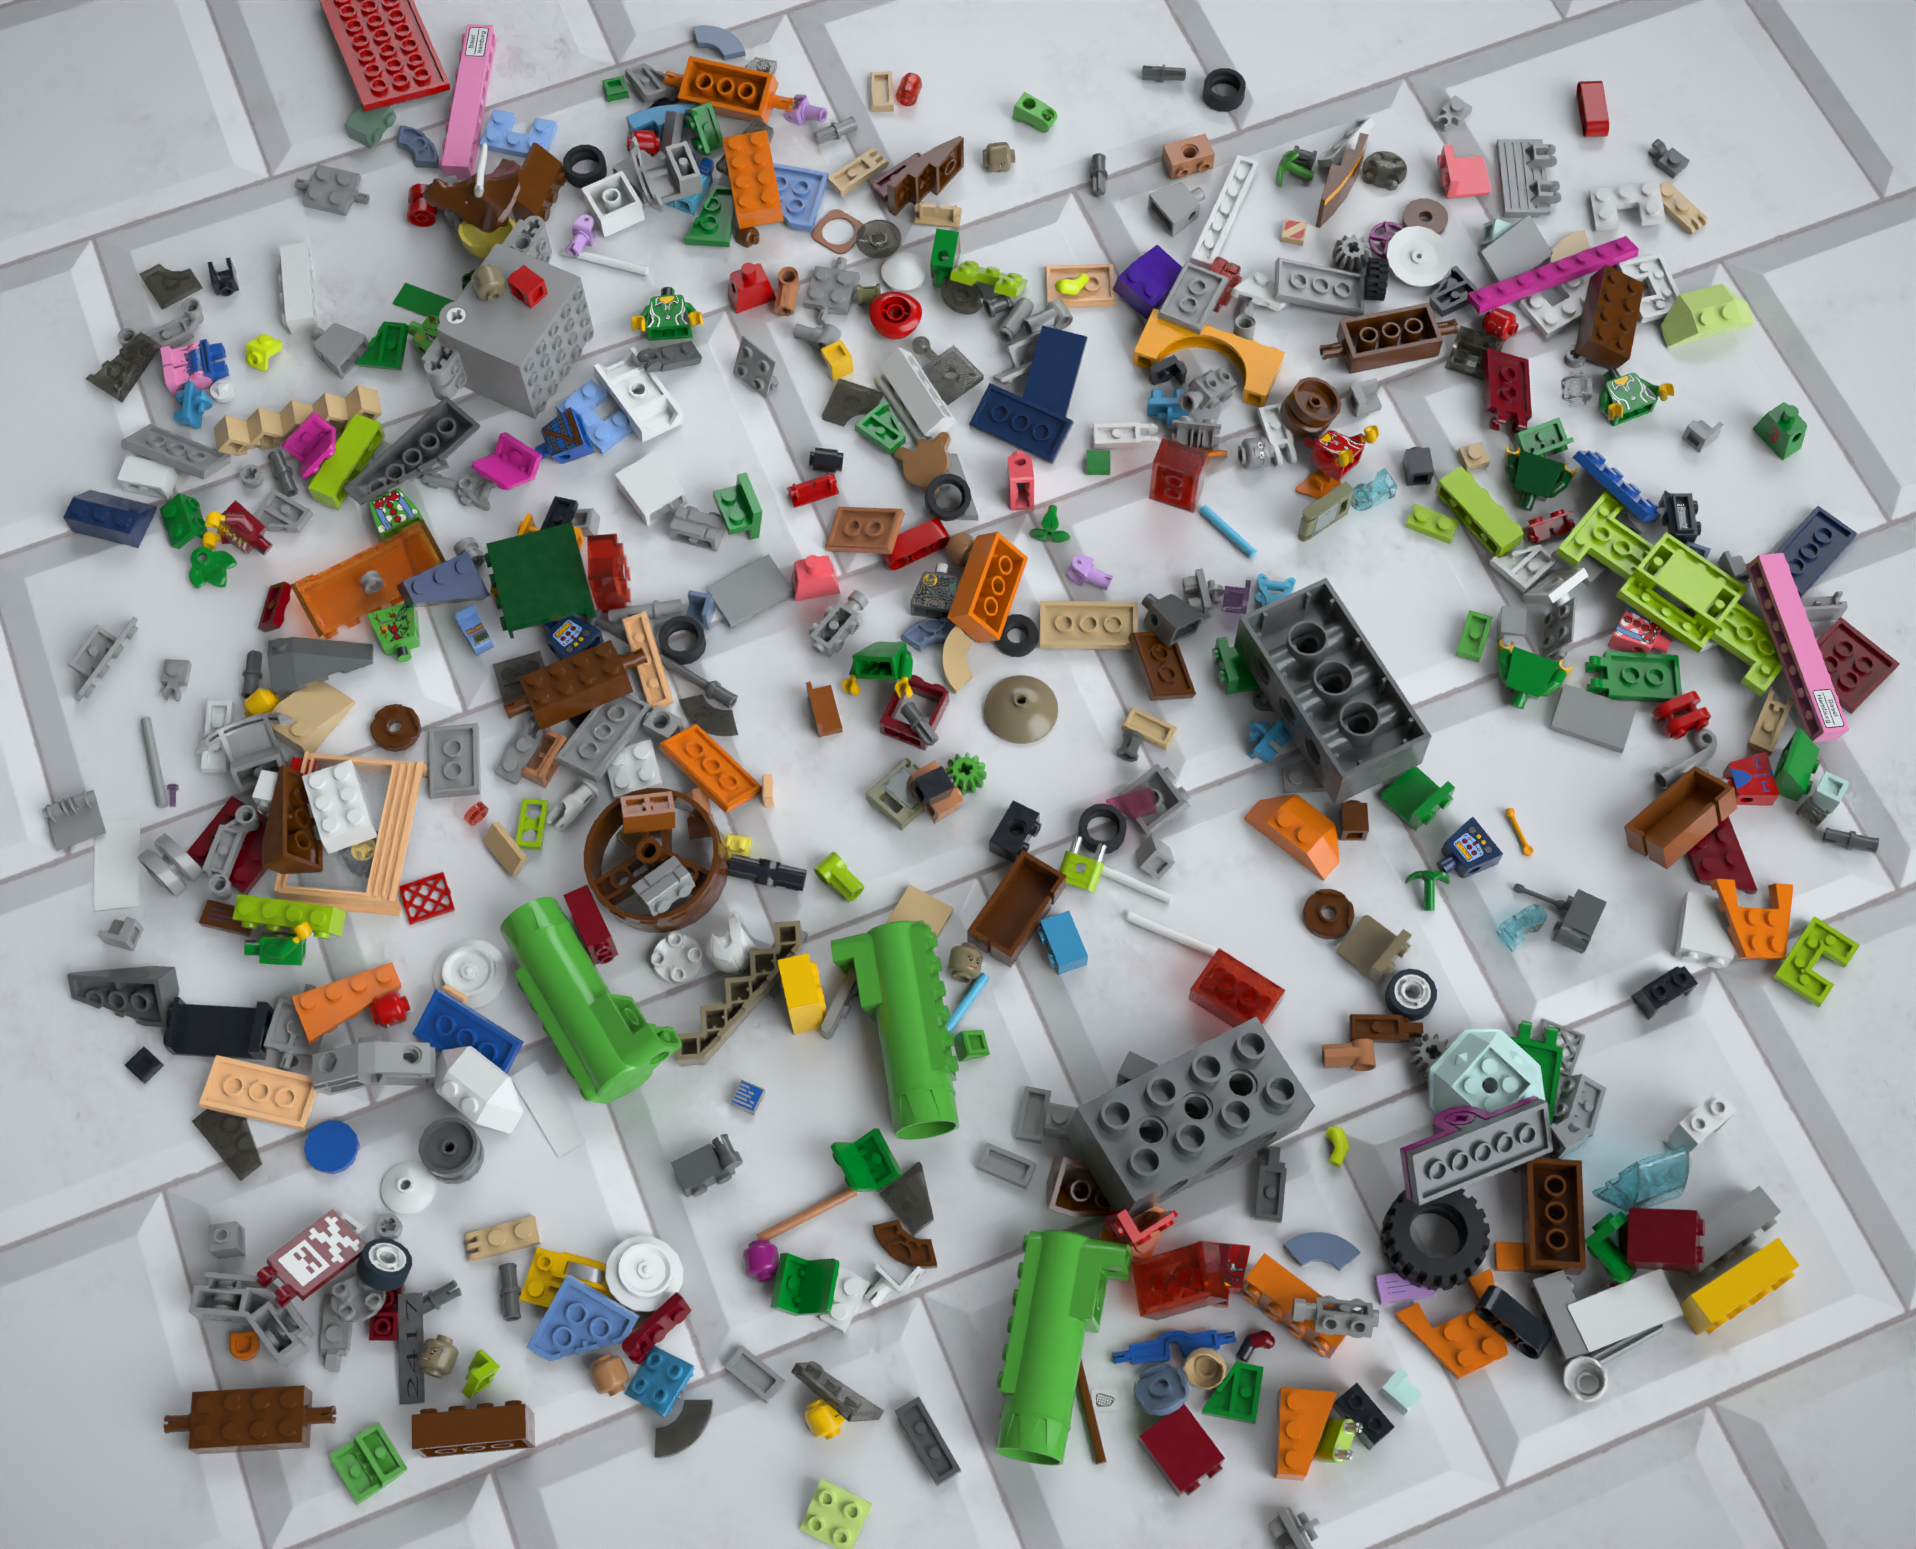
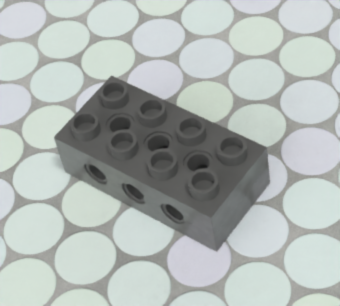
M1327 578L1239 618L1234 643L1235 649L1278 717L1281 718L1285 728L1334 805L1422 764L1432 737Z
M1256 1016L1078 1107L1069 1123L1066 1134L1112 1209H1126L1132 1219L1295 1132L1301 1127L1315 1107V1104ZM1232 1090L1236 1091V1092H1237L1238 1094H1240L1241 1096L1236 1095L1235 1093L1232 1092ZM1187 1113L1194 1115L1197 1119L1189 1117ZM1141 1136L1148 1137L1154 1143H1148L1141 1138Z

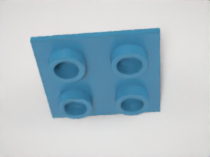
M653 1346L624 1394L655 1410L659 1415L666 1417L667 1413L671 1414L672 1412L671 1409L676 1403L674 1399H680L679 1391H685L682 1386H686L689 1379L694 1376L692 1373L695 1369L694 1365Z

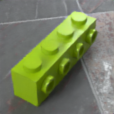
M355 413L353 418L346 423L343 434L335 441L336 451L329 459L325 458L322 461L318 473L309 482L308 489L313 500L339 510L348 495L343 488L365 469L385 437L379 422Z
M1460 466L1438 481L1435 493L1494 557L1498 556V558H1501L1520 545L1524 535L1520 525L1509 518L1504 508L1493 501L1489 492L1478 485L1470 472H1466Z
M237 894L233 920L242 922L241 927L257 929V926H265V930L281 933V929H287L290 934L294 935L296 933L293 928L307 922L312 933H314L313 937L329 939V935L342 936L346 911L332 906Z

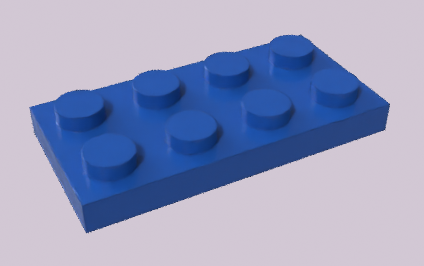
M1579 450L1572 457L1641 521L1656 522L1660 518L1661 514L1657 511L1659 507L1650 499H1643L1639 495L1641 493L1640 489L1634 484L1629 483L1628 485L1622 480L1624 475L1614 467L1609 468L1605 464L1606 459L1596 451L1593 453L1590 450L1588 452Z
M435 989L412 1035L423 1042L430 1043V1046L435 1047V1050L440 1053L445 1049L472 1046L506 1074H508L524 1043L442 989Z

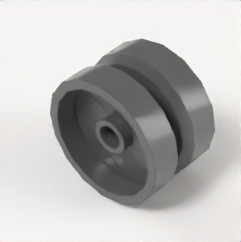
M445 1117L434 1121L424 1130L420 1138L419 1154L423 1164L437 1180L446 1184H460L470 1180L478 1173L484 1162V1147L481 1139L466 1121L457 1117Z

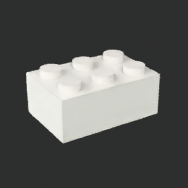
M352 760L302 776L318 832L328 854L378 837L358 772Z

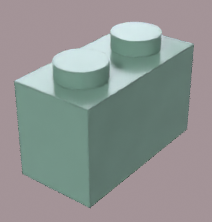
M361 104L344 125L349 138L372 148L375 143L381 140L387 128L393 126L396 115L392 105L365 112Z

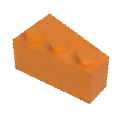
M1280 1388L1277 1393L1275 1479L1298 1481L1305 1479L1337 1392Z

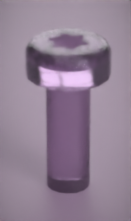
M168 784L167 790L170 791L169 806L176 807V791L179 790V785Z

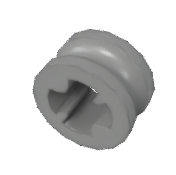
M1576 344L1571 345L1566 351L1564 361L1571 368H1580L1584 365L1586 358L1581 355L1578 356V359L1573 358V354H1577L1575 353Z
M247 465L240 471V478L247 488H258L264 482V476L256 465ZM253 474L255 478L250 479L249 475Z
M374 570L365 573L359 581L367 594L378 592L385 584L379 572Z
M391 1213L384 1214L377 1220L376 1230L382 1238L394 1240L401 1235L403 1225L396 1215ZM393 1221H395V1223H393L395 1229L393 1231L388 1230L386 1233H384L383 1231H386V1229L383 1227L384 1224H391Z

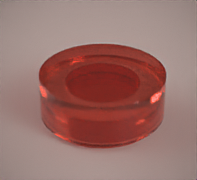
M481 801L477 802L466 812L463 819L470 826H474L485 818L488 813V807Z

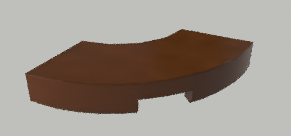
M899 1219L873 1225L874 1234L880 1246L896 1261L913 1268L918 1266L922 1269L938 1267L931 1239H918L910 1236L902 1228Z

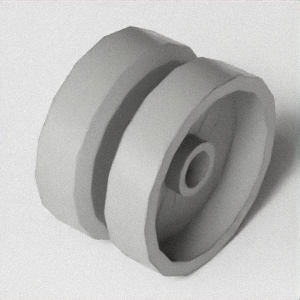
M164 833L155 841V846L163 855L162 857L153 850L146 849L137 859L161 887H165L173 896L178 898L187 889L185 882L179 876L180 873L191 882H195L204 873L199 865L170 836Z

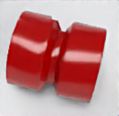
M415 184L409 188L407 220L418 227L432 226L437 220V206L433 207L429 205L426 199H423V190L428 184Z

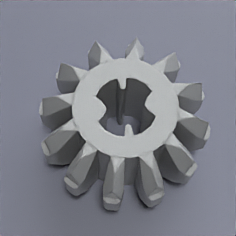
M1354 234L1351 238L1344 235L1342 240H1337L1332 251L1334 266H1340V270L1346 269L1349 272L1354 270L1357 273L1362 268L1366 269L1368 258H1371L1372 255L1371 250H1369V243H1364L1363 237L1357 239Z
M1427 1033L1423 1035L1422 1040L1416 1038L1413 1042L1414 1046L1409 1049V1054L1412 1055L1409 1059V1064H1417L1414 1071L1418 1073L1423 1070L1424 1078H1428V1068L1446 1050L1448 1039L1442 1042L1438 1041V1034H1435L1433 1039ZM1429 1053H1432V1054H1433V1058H1434V1059H1430V1058H1429V1057H1430V1054H1429Z

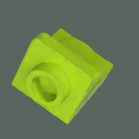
M482 1349L476 1352L468 1367L469 1373L465 1377L467 1382L462 1393L468 1399L490 1386L500 1368V1365Z

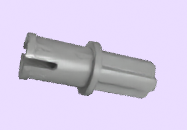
M851 116L838 123L832 122L831 126L816 131L814 138L818 144H823L835 138L839 140L841 136L858 130V125L855 118Z

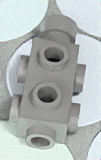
M1223 367L1215 371L1211 369L1202 378L1196 377L1188 384L1189 390L1179 397V405L1186 412H1191L1198 407L1201 410L1206 407L1212 410L1220 401L1224 403L1233 395L1231 391L1237 383Z
M854 590L847 598L848 602L846 604L839 601L835 606L829 605L824 613L825 618L822 622H815L809 630L810 645L815 652L825 654L830 658L834 652H839L842 649L845 639L850 634L853 635L859 628L860 622L857 612L859 610L862 611L869 603L864 594Z
M1327 1295L1323 1298L1316 1297L1315 1303H1308L1305 1299L1294 1298L1292 1321L1304 1322V1319L1314 1320V1331L1325 1335L1339 1334L1348 1335L1353 1338H1371L1373 1327H1378L1379 1310H1373L1372 1303L1364 1302L1358 1298L1348 1301L1339 1300ZM1327 1304L1333 1305L1332 1307H1325ZM1355 1307H1360V1308H1361L1360 1310H1357V1311H1356V1310H1353V1308H1355Z

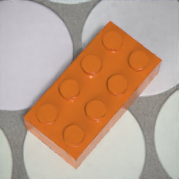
M767 130L722 138L739 229L784 221Z
M999 532L977 535L947 618L978 643L1000 640L1028 557Z
M1265 1253L1246 1276L1240 1292L1243 1293L1242 1297L1253 1306L1258 1304L1266 1311L1265 1315L1275 1323L1279 1321L1288 1327L1287 1331L1298 1340L1303 1338L1311 1344L1310 1349L1320 1357L1326 1356L1329 1359L1347 1335H1325L1321 1332H1315L1314 1320L1304 1319V1322L1292 1321L1294 1298L1305 1299L1308 1303H1315L1316 1297L1323 1298L1322 1295ZM1332 1304L1325 1305V1307L1333 1306Z

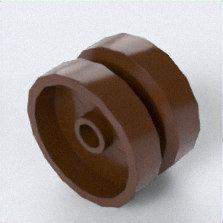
M1307 377L1301 379L1283 401L1280 414L1285 426L1295 435L1306 438L1309 433L1320 437L1340 413L1342 404L1340 396L1329 383L1319 378Z

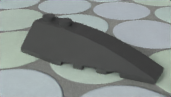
M446 396L344 487L343 490L358 504L363 505L448 458L481 426Z

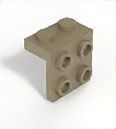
M1365 915L1338 946L1337 954L1377 983L1383 975L1387 977L1395 967L1393 962L1398 956L1403 958L1411 947L1408 943L1412 935L1403 929L1396 936L1371 916Z

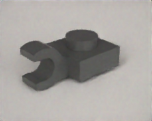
M1659 139L1652 143V148L1648 151L1651 157L1658 160L1656 166L1673 179L1687 167L1690 161L1673 147L1668 151L1665 144Z

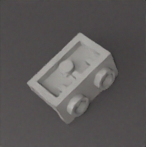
M1583 1074L1566 1077L1561 1085L1558 1103L1554 1108L1552 1124L1555 1123L1557 1125L1569 1117H1575V1122L1569 1124L1568 1127L1576 1132L1586 1127L1590 1132L1588 1137L1593 1136L1607 1088Z

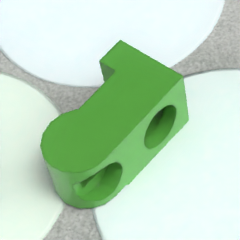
M1026 92L1022 94L1014 105L1012 119L1019 123L1023 120L1043 133L1048 132L1058 118L1054 109Z

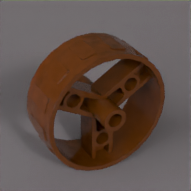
M645 788L632 791L624 796L672 791L674 807L676 809L694 814L709 826L713 839L714 854L710 871L673 853L672 829L641 832V841L636 847V854L602 875L601 866L604 852L612 836L623 825L620 797L608 805L594 821L587 835L584 848V870L588 884L598 901L619 921L634 929L649 933H667L681 930L696 923L706 915L722 894L726 885L729 868L728 851L723 835L709 813L690 797L681 792L666 788ZM653 838H661L662 846ZM672 856H675L689 873H695L693 878L695 887L692 888L690 893L694 896L676 909L657 914L653 917L652 915L629 913L616 907L617 904L635 894L631 887L633 884ZM643 865L648 869L636 877L633 875ZM628 877L627 883L619 885L621 879Z

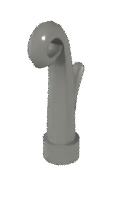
M1699 729L1695 732L1694 741L1697 746L1703 749L1702 751L1671 767H1664L1654 773V780L1659 788L1667 790L1693 766L1699 768L1713 756L1717 748V738L1712 731ZM1702 737L1706 738L1708 743H1705ZM1699 768L1707 773L1710 772L1709 769Z

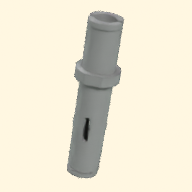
M681 599L664 602L654 600L651 604L608 610V618L612 624L622 623V619L635 615L630 613L645 611L648 619L656 618L658 620L662 616L683 613Z

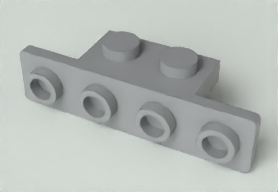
M1040 331L1005 345L1013 367L993 375L994 381L1009 384L1016 380L1015 377L1019 375H1029Z
M133 617L118 638L98 625L88 636L68 664L69 667L88 678L77 693L76 700L80 701L83 696L88 698L94 691L96 686L93 685V682L97 677L102 679L110 668L107 663L112 657L118 658L124 649L121 645L126 638L131 640L138 630V627L135 626L138 621L137 618Z

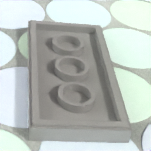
M1278 257L1275 261L1274 300L1352 316H1362L1364 314L1365 275Z
M151 424L128 436L121 442V448L203 480L231 463V455L218 452L214 448Z
M627 694L592 709L555 756V762L597 783L642 725L645 715L649 711L652 712V705Z

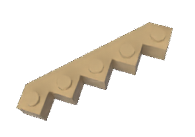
M357 385L345 398L324 393L313 405L291 400L280 413L258 408L247 420L225 415L213 428L217 451L241 456L248 454L247 450L260 447L263 451L281 447L280 443L284 442L312 411L335 427L336 434L344 432L346 423L353 418L355 413L375 421L382 414L378 391Z

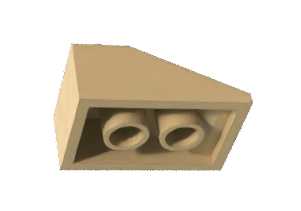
M319 679L307 683V688L292 693L278 703L272 711L292 717L293 723L284 726L277 723H271L278 740L303 756L305 751L314 753L356 703L350 697L329 684L321 682Z

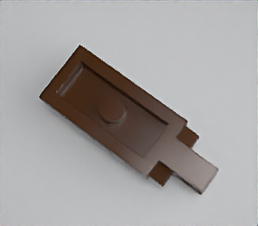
M1350 1014L1349 1016L1350 1042L1357 1039H1371L1373 1043L1409 1042L1410 1038H1422L1424 1033L1423 1023L1409 1022V1018H1405L1403 1015Z

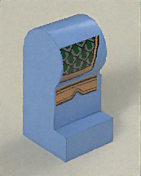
M474 604L454 614L460 630L476 656L494 648L493 642Z

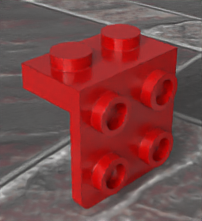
M1126 1209L1113 1210L1103 1217L1106 1221L1104 1226L1108 1234L1112 1238L1115 1237L1118 1243L1129 1244L1131 1247L1135 1244L1139 1246L1152 1238L1150 1233L1157 1230L1161 1232L1174 1224L1172 1219L1177 1217L1178 1214L1175 1210L1164 1211L1136 1227Z

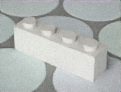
M307 242L280 246V256H277V263L282 271V274L278 275L280 287L283 288V293H280V301L285 309V312H281L283 325L288 326L291 334L313 331L318 327L312 253Z
M898 347L879 366L884 373V380L892 385L895 390L894 395L905 405V412L911 419L915 420L918 425L916 428L923 437L934 439L939 433L946 432L956 422L911 352Z

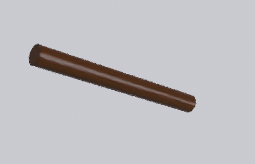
M1081 1358L1077 1389L1095 1463L1099 1465L1107 1461Z

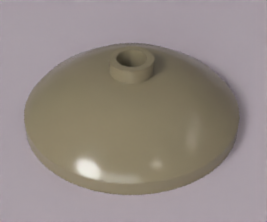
M1016 675L999 681L991 688L985 699L984 715L989 728L999 738L1010 743L1027 744L1042 739L1052 730L1058 717V702L1052 689L1043 681L1031 676ZM1024 700L1025 703L1019 704L1017 701Z

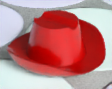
M889 291L876 296L872 300L869 307V316L872 325L880 335L896 340L909 336L917 328L922 317V308L920 303L911 295L901 291Z

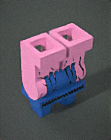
M203 339L200 342L190 343L185 347L171 349L170 346L160 348L165 384L173 397L176 396L177 391L184 390L185 382L192 381L194 386L201 390L210 385L212 386L218 379L230 376L225 361L215 362V360L226 358V350L222 343L210 345L207 339Z

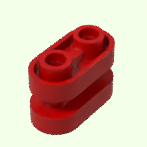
M1696 691L1688 692L1664 702L1652 711L1657 722L1666 720L1667 724L1662 730L1668 739L1674 738V740L1684 737L1692 729L1697 731L1709 725L1708 720L1711 718L1706 707L1697 709L1696 705L1701 702V699ZM1686 711L1688 712V714H1685V715L1680 716V717H1678V718L1675 717V716H1677V715H1679V714H1681V713H1684V712H1686Z

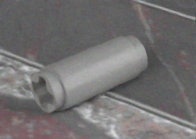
M1020 298L1000 325L997 334L1002 340L1010 342L1014 339L1023 326L1024 319L1028 318L1032 313L1034 304L1029 299Z

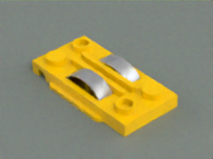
M539 1247L536 1249L519 1298L521 1302L532 1303L542 1307L546 1313L566 1276L570 1274L619 1303L610 1293L605 1280L606 1263L567 1252L561 1254Z

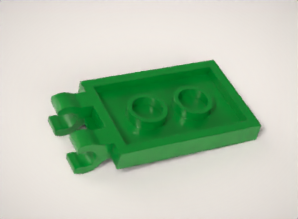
M1605 651L1603 657L1589 656V662H1585V672L1595 673L1600 671L1601 679L1591 678V684L1586 685L1589 692L1595 694L1606 693V697L1613 700L1660 703L1682 695L1678 655Z
M1521 1021V1024L1518 1025L1517 1038H1510L1541 1066L1545 1101L1548 1103L1550 1125H1552L1564 1049L1563 1047L1556 1046L1559 1028L1548 1026L1544 1031L1543 1041L1530 1039L1532 1023Z

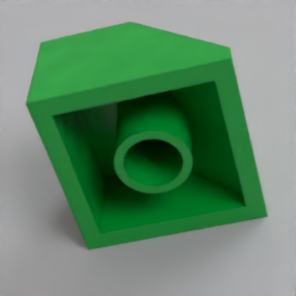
M1799 728L1796 729L1783 748L1774 773L1780 796L1796 802L1799 801L1803 794L1808 795L1813 781L1809 780L1811 773L1815 774L1820 764V760L1817 759L1818 747Z

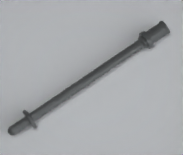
M597 609V617L588 619L589 624L602 628L629 645L626 632L602 618V610ZM586 613L579 614L583 618L587 619ZM659 652L663 666L705 690L708 699H715L729 709L735 705L738 695L723 688L720 682L716 680L709 682Z

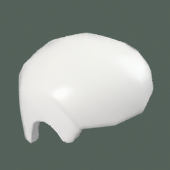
M1579 1356L1571 1359L1565 1366L1563 1381L1567 1390L1574 1398L1583 1402H1592L1600 1399L1607 1390L1608 1377L1604 1368L1596 1359Z

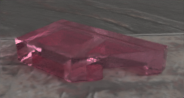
M1151 787L1106 800L1107 804L1113 805L1132 819L1158 813Z

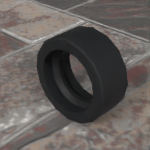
M1219 68L1213 70L1204 81L1203 99L1214 110L1220 112L1235 110L1244 100L1246 82L1243 76L1233 69ZM1217 84H1229L1236 88L1237 92L1231 96H1220L1213 92L1211 88Z
M578 145L570 149L563 158L566 178L574 187H586L604 179L607 175L605 157L602 151L595 146ZM582 160H592L598 163L597 168L589 173L580 174L572 170L573 166Z
M950 473L941 474L928 485L924 496L925 506L935 518L945 522L954 521L960 518L970 505V488L966 481L958 475ZM942 484H952L959 489L962 501L957 509L944 511L937 507L934 502V493Z
M687 616L673 617L660 628L658 639L662 654L680 665L695 662L705 652L706 640L704 630L695 619ZM680 630H688L696 635L697 641L688 650L676 651L668 645V639L673 633Z
M1095 804L1087 808L1080 816L1078 835L1083 838L1082 845L1092 853L1096 852L1099 843H1102V847L1103 844L1107 846L1104 854L1116 851L1125 839L1127 828L1125 817L1119 809L1109 804ZM1097 817L1109 818L1116 823L1117 833L1113 839L1108 841L1095 840L1088 834V823Z

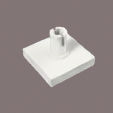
M1584 568L1555 569L1521 596L1526 604L1555 602L1559 607L1570 600L1567 592L1588 577V574Z

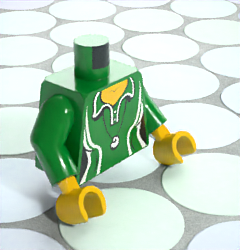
M672 287L662 288L661 296H653L650 299V304L643 309L641 314L631 318L632 331L637 328L645 331L646 327L649 341L692 338L691 328H693V325H704L702 313L697 311L691 303L685 302L683 295H675V290Z
M1613 368L1604 374L1607 383H1605L1599 395L1598 411L1608 416V420L1611 421L1614 427L1652 412L1658 398L1661 401H1666L1668 399L1667 395H1675L1674 387L1670 383H1665L1661 386L1653 385L1633 372L1620 376L1617 369Z

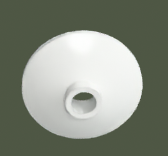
M403 1162L394 1166L385 1175L381 1186V1195L384 1203L389 1209L402 1215H410L423 1210L430 1203L435 1192L433 1175L427 1167L417 1162ZM404 1182H410L411 1184L408 1189H402Z

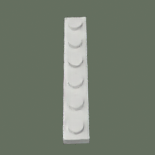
M1240 155L1237 156L1191 255L1190 263L1212 269L1258 169V161Z

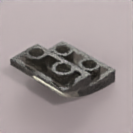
M1460 326L1445 368L1484 381L1483 352L1487 348L1501 352L1505 340H1500L1496 336L1488 335L1472 328Z

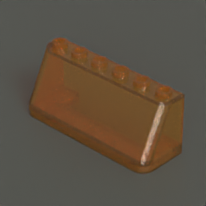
M421 519L401 529V533L316 575L311 574L290 586L318 637H324L328 640L339 634L338 629L344 626L350 629L360 624V618L368 613L382 610V607L389 603L393 607L403 602L396 587L406 579L446 562L424 519ZM369 571H378L380 577L385 582L383 588L374 594L365 593L364 587L359 583L360 578Z

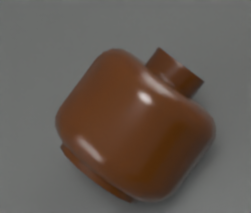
M755 227L737 230L735 239L738 244L749 248L753 244H758L760 234Z

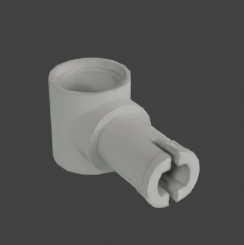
M1243 300L1240 303V312L1235 319L1233 334L1247 340H1253L1256 324L1253 317L1255 304L1251 303V301H1249V306H1247V300Z
M797 323L793 331L794 338L811 342L820 353L822 348L839 341L842 335L841 331L831 324H824L822 328H810Z

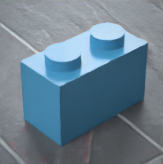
M1070 911L1040 920V930L1037 931V935L1041 945L1046 944L1049 951L1046 954L1048 963L1051 968H1056L1058 975L1087 965L1088 955Z

